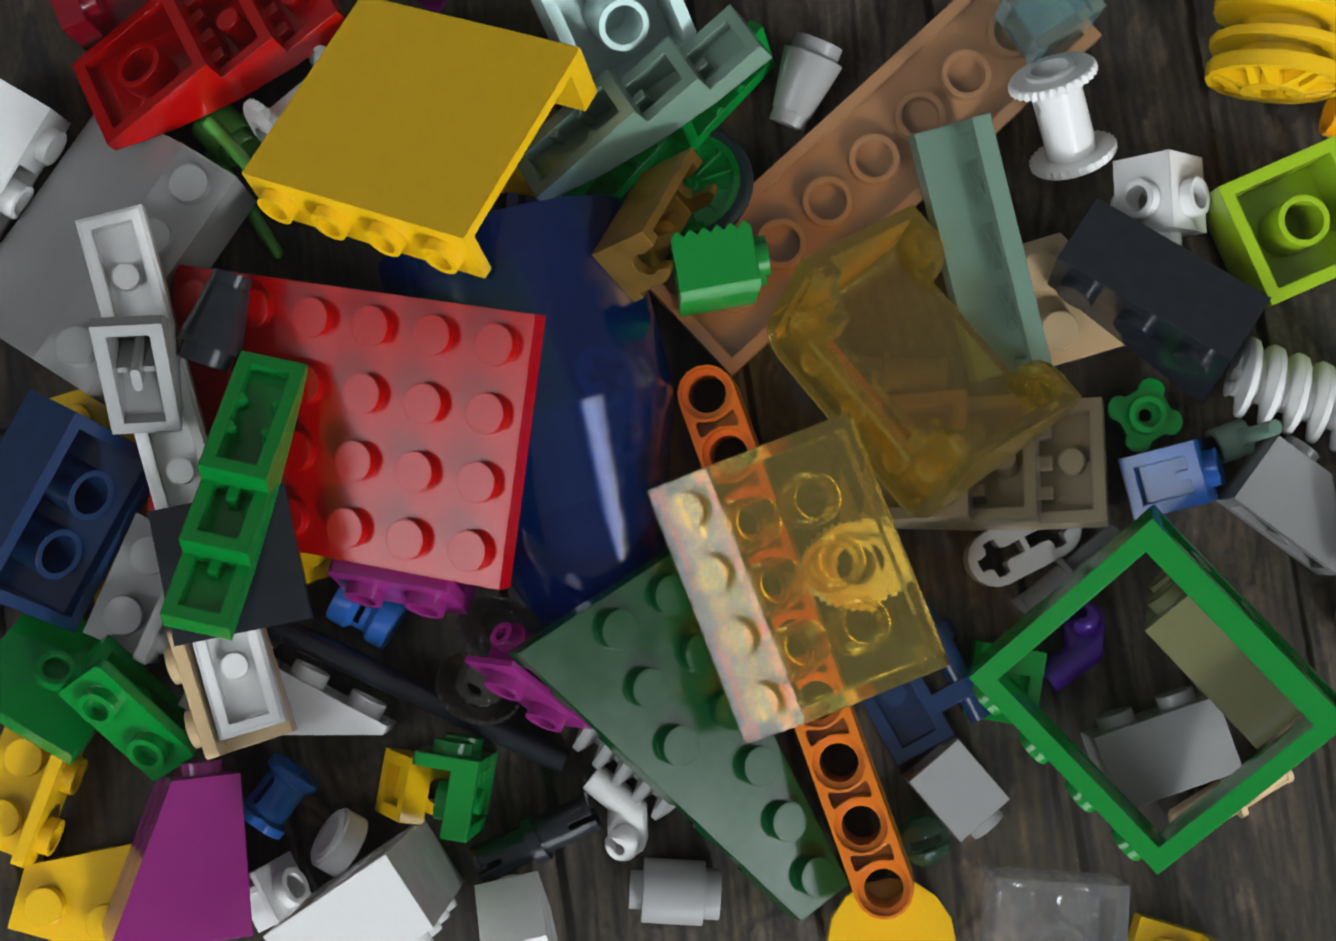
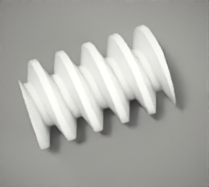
M1253 336L1247 337L1233 357L1223 385V395L1225 397L1228 395L1234 397V417L1241 418L1252 404L1258 405V424L1272 420L1277 412L1281 413L1282 433L1290 435L1301 421L1307 422L1305 440L1311 444L1318 441L1325 429L1330 430L1329 448L1331 451L1336 452L1335 367L1325 361L1316 363L1312 367L1311 359L1302 353L1293 354L1288 358L1286 349L1276 344L1268 346L1263 351L1262 342L1258 338Z

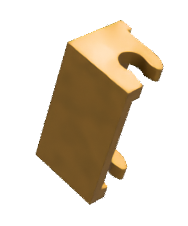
M692 147L641 173L592 253L594 259L633 302L643 299L649 289L667 281L675 266L674 261H665L670 252L672 236L675 232L680 234L691 214L707 207L718 191L716 184L706 185L704 189L695 191L689 189L683 183V179L689 178L703 161Z

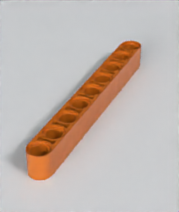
M708 364L696 366L687 371L680 380L677 391L679 405L852 891L860 908L871 917L882 920L895 918L904 913L911 904L914 893L912 867L742 394L734 379L721 368ZM711 379L721 381L726 391L725 401L722 406L710 413L698 411L694 403V394L699 384ZM727 439H740L747 447V461L739 471L730 474L723 473L715 462L716 449L720 443ZM756 497L765 502L769 509L770 517L764 530L751 535L740 529L737 524L736 513L743 501ZM773 557L787 563L792 576L790 586L779 595L769 594L764 591L757 578L758 569L761 564ZM798 619L810 626L813 631L814 641L812 648L807 653L794 655L783 649L779 641V631L785 621ZM821 681L832 688L835 693L836 704L831 712L826 715H815L803 707L800 693L802 687L808 682ZM835 743L848 745L855 751L858 757V767L854 772L846 776L833 775L825 768L822 761V753L826 747ZM855 806H866L877 813L881 826L871 836H855L845 826L844 815ZM877 869L892 870L899 875L903 882V887L892 898H879L869 891L866 885L867 877Z

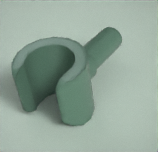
M1237 418L1207 430L1205 438L1213 437L1215 439L1224 465L1255 452V443L1257 441L1279 435L1283 427L1277 419L1248 426L1244 420Z

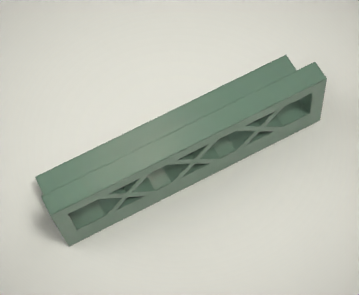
M986 113L908 136L969 382L978 383L1016 371L1035 373L1053 368L991 114Z

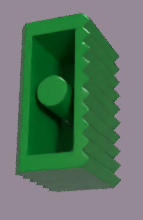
M744 220L738 227L729 222L727 227L722 229L716 224L711 232L702 227L698 234L689 229L684 237L675 232L671 238L670 260L675 263L672 276L680 317L755 304L761 286L767 285V276L771 275V265L766 238L764 235L753 237L751 225Z

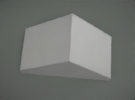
M164 315L90 318L89 332L112 435L182 431L180 357L177 356L179 352V339L176 338L178 327Z

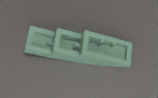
M729 4L681 48L670 37H666L622 78L618 79L607 69L603 70L593 79L598 92L587 110L582 111L563 106L540 127L517 167L536 198L545 203L607 173L660 142L722 99L769 61L772 56L743 17Z

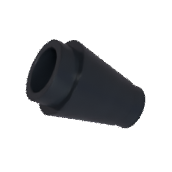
M213 268L210 280H207L176 336L177 339L182 340L177 356L231 373L235 358L239 357L240 351L244 348L250 301L249 292L253 281L225 270Z

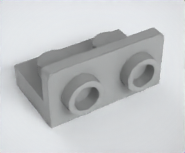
M136 513L83 633L99 640L109 634L126 651L134 654L133 660L147 665L162 661L164 648L170 646L167 631L171 630V628L163 625L159 614L165 598L150 521L146 514Z

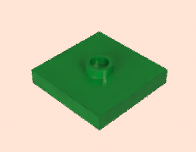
M24 613L0 640V724L67 764L72 765L98 731L85 721L57 693L92 646L100 640L83 633L87 623L84 619L81 620L75 633Z

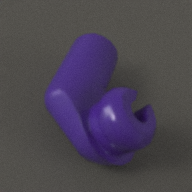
M1091 600L1064 622L1062 649L1046 660L1043 679L1055 693L1099 663L1103 657L1106 632L1105 615Z

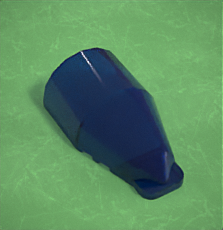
M604 194L565 196L514 205L489 212L475 234V238L491 266V270L485 279L461 271H457L456 274H446L435 269L425 260L401 254L399 257L386 255L378 264V272L384 293L546 316L511 579L512 587L537 623L539 631L665 551L674 386L649 292L647 291L643 299L633 302L592 256V253L624 202L623 198Z

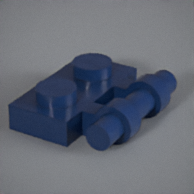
M930 599L907 610L919 631L918 634L903 642L891 620L834 652L898 766L955 735L953 728L943 713L946 709L960 703L971 723H975L991 714L973 693L972 685L974 683L969 679L971 670L952 639L957 636L955 629L948 618L941 620ZM928 652H931L948 682L931 692L914 662L915 659Z

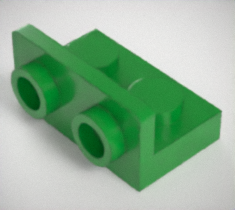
M446 732L445 737H435L434 742L414 751L412 764L451 771L449 780L441 779L439 781L434 799L433 819L442 820L439 839L467 843L486 827L499 751L482 748L484 741L482 737L457 732Z

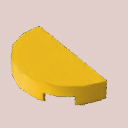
M888 875L866 880V885L869 891L876 897L886 899L897 895L903 887V882L899 877ZM914 881V893L911 904L904 913L892 919L882 920L871 917L860 908L853 891L846 894L837 909L831 914L826 941H956L952 919L937 896Z

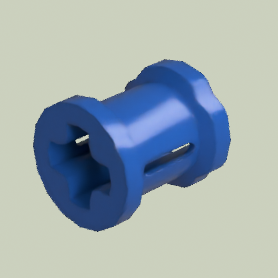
M275 752L267 761L270 769L248 797L242 796L244 820L263 834L279 840L286 831L284 824L305 795H314L320 785L299 764Z

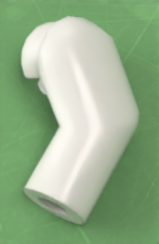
M603 766L593 773L582 789L607 808L608 837L605 839L607 853L617 861H630L643 851L648 840L647 803L644 799L635 804L631 800L634 789L625 782L616 787L612 783L614 773L606 766Z

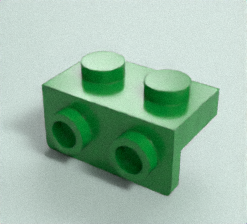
M108 634L92 646L57 694L78 712L85 721L90 723L121 751L136 767L156 782L179 767L181 763L191 759L197 750L192 745L184 723V712L186 709L178 706L180 700L142 664L133 660V656Z

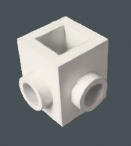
M1168 149L1112 161L1114 195L1111 200V206L1182 246V237L1207 233L1206 213L1210 206V194L1203 178L1202 157Z

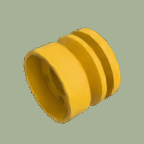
M1215 0L1213 11L1215 20L1225 28L1217 30L1209 40V50L1213 57L1206 63L1204 79L1208 87L1220 94L1237 99L1271 104L1316 103L1336 97V0Z

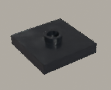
M285 484L279 487L256 570L234 634L313 618L288 488ZM192 503L148 511L164 598L167 595L182 554L179 536ZM170 627L174 647L218 638Z

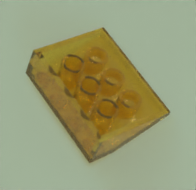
M850 412L717 462L647 491L745 744L808 723L950 665Z

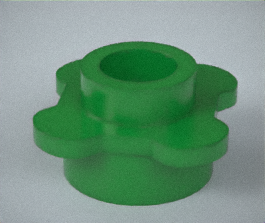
M1144 379L1139 383L1136 391L1125 397L1115 396L1107 404L1106 411L1109 419L1115 422L1117 430L1125 438L1124 444L1126 448L1135 453L1146 452L1150 449L1152 441L1164 434L1169 436L1177 434L1183 424L1182 415L1180 412L1170 408L1164 397L1165 387L1157 379ZM1141 410H1147L1150 413V419L1147 422L1139 418Z

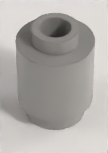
M644 857L643 870H630L628 909L641 910L640 923L702 926L703 920H719L722 870L721 868L706 867L705 860Z

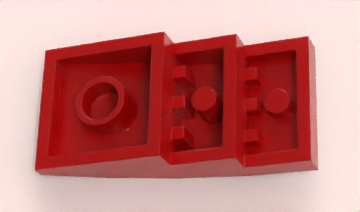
M149 0L71 65L107 145L117 151L183 127L240 100L314 54L313 48L318 45L325 46L329 43L346 19V15L337 0Z

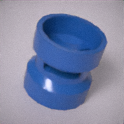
M339 587L328 607L326 618L341 627L354 626L362 631L364 641L383 650L409 611L405 604L384 601L380 608L362 606L345 598V591Z

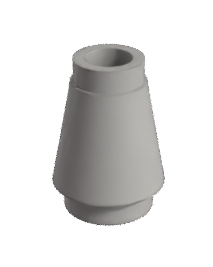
M796 32L791 45H784L772 104L773 109L769 119L788 128L804 132L808 121L811 120L842 70V67L837 64L842 49L815 36Z

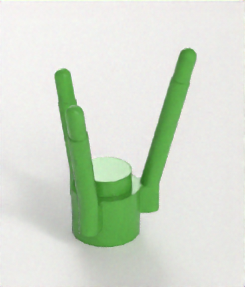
M232 104L195 120L191 129L192 136L207 150L204 157L235 176L237 175L232 167L239 166L244 170L259 146V141L246 121L244 113H240ZM254 205L246 216L270 254L275 259L282 258L284 255L282 247L260 211Z

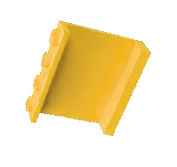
M358 0L242 171V175L257 195V205L270 218L280 223L291 224L292 221L300 222L317 228L320 232L335 240H344L346 237L369 243L379 252L391 257H399L401 254L425 260L429 265L446 274H456L457 271H461L485 279L491 270V266L475 238V234L554 104L586 111L598 91L580 47L390 1Z

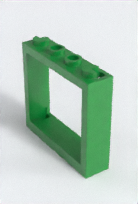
M1154 504L975 659L969 679L974 683L972 690L978 701L995 716L1003 713L1020 731L1018 738L1025 750L1040 764L1045 765L1049 761L1066 779L1064 785L1072 799L1088 813L1096 810L1113 828L1111 834L1119 848L1133 861L1138 862L1143 859L1157 875L1336 735L1335 690ZM1144 553H1147L1304 715L1303 718L1161 831L1155 828L1006 673Z

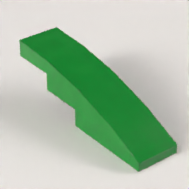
M243 350L240 351L198 462L201 480L179 536L182 554L159 613L164 626L232 641L256 570L278 495L308 375L307 364Z

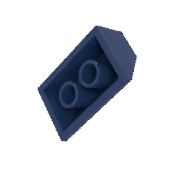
M31 389L28 391L0 441V604L75 633L116 558L135 514L140 513L145 505L150 490L136 443L119 434L112 435V430Z

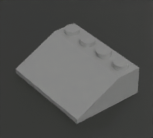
M93 114L0 244V338L106 406L89 332L90 318L102 317L75 221L142 204L147 212L172 302L174 277L178 265L211 268L255 205L256 200L237 176L185 144L164 134L115 151L107 145Z

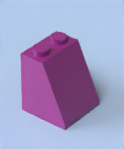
M205 755L193 756L185 763H181L174 771H171L154 783L102 923L105 941H223L253 936L241 773L222 765V759L213 758L207 760Z

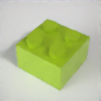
M1336 135L1223 184L1209 193L1210 206L1206 213V225L1229 274L1271 297L1265 309L1336 278Z

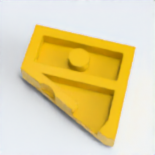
M132 843L115 847H103L66 857L59 856L45 859L25 867L7 928L51 941H105L102 923Z

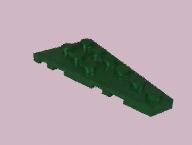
M666 549L507 652L523 668L530 669L551 689L550 693L567 709L574 710L599 734L598 738L668 804L675 805L694 823L692 827L708 842L715 843L738 865V870L788 917L800 921L804 920L849 884L679 549Z

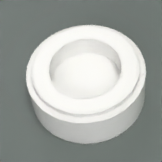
M342 808L334 812L324 823L314 841L311 850L312 865L333 877L343 873L353 862L364 843L368 831L367 819L348 808Z

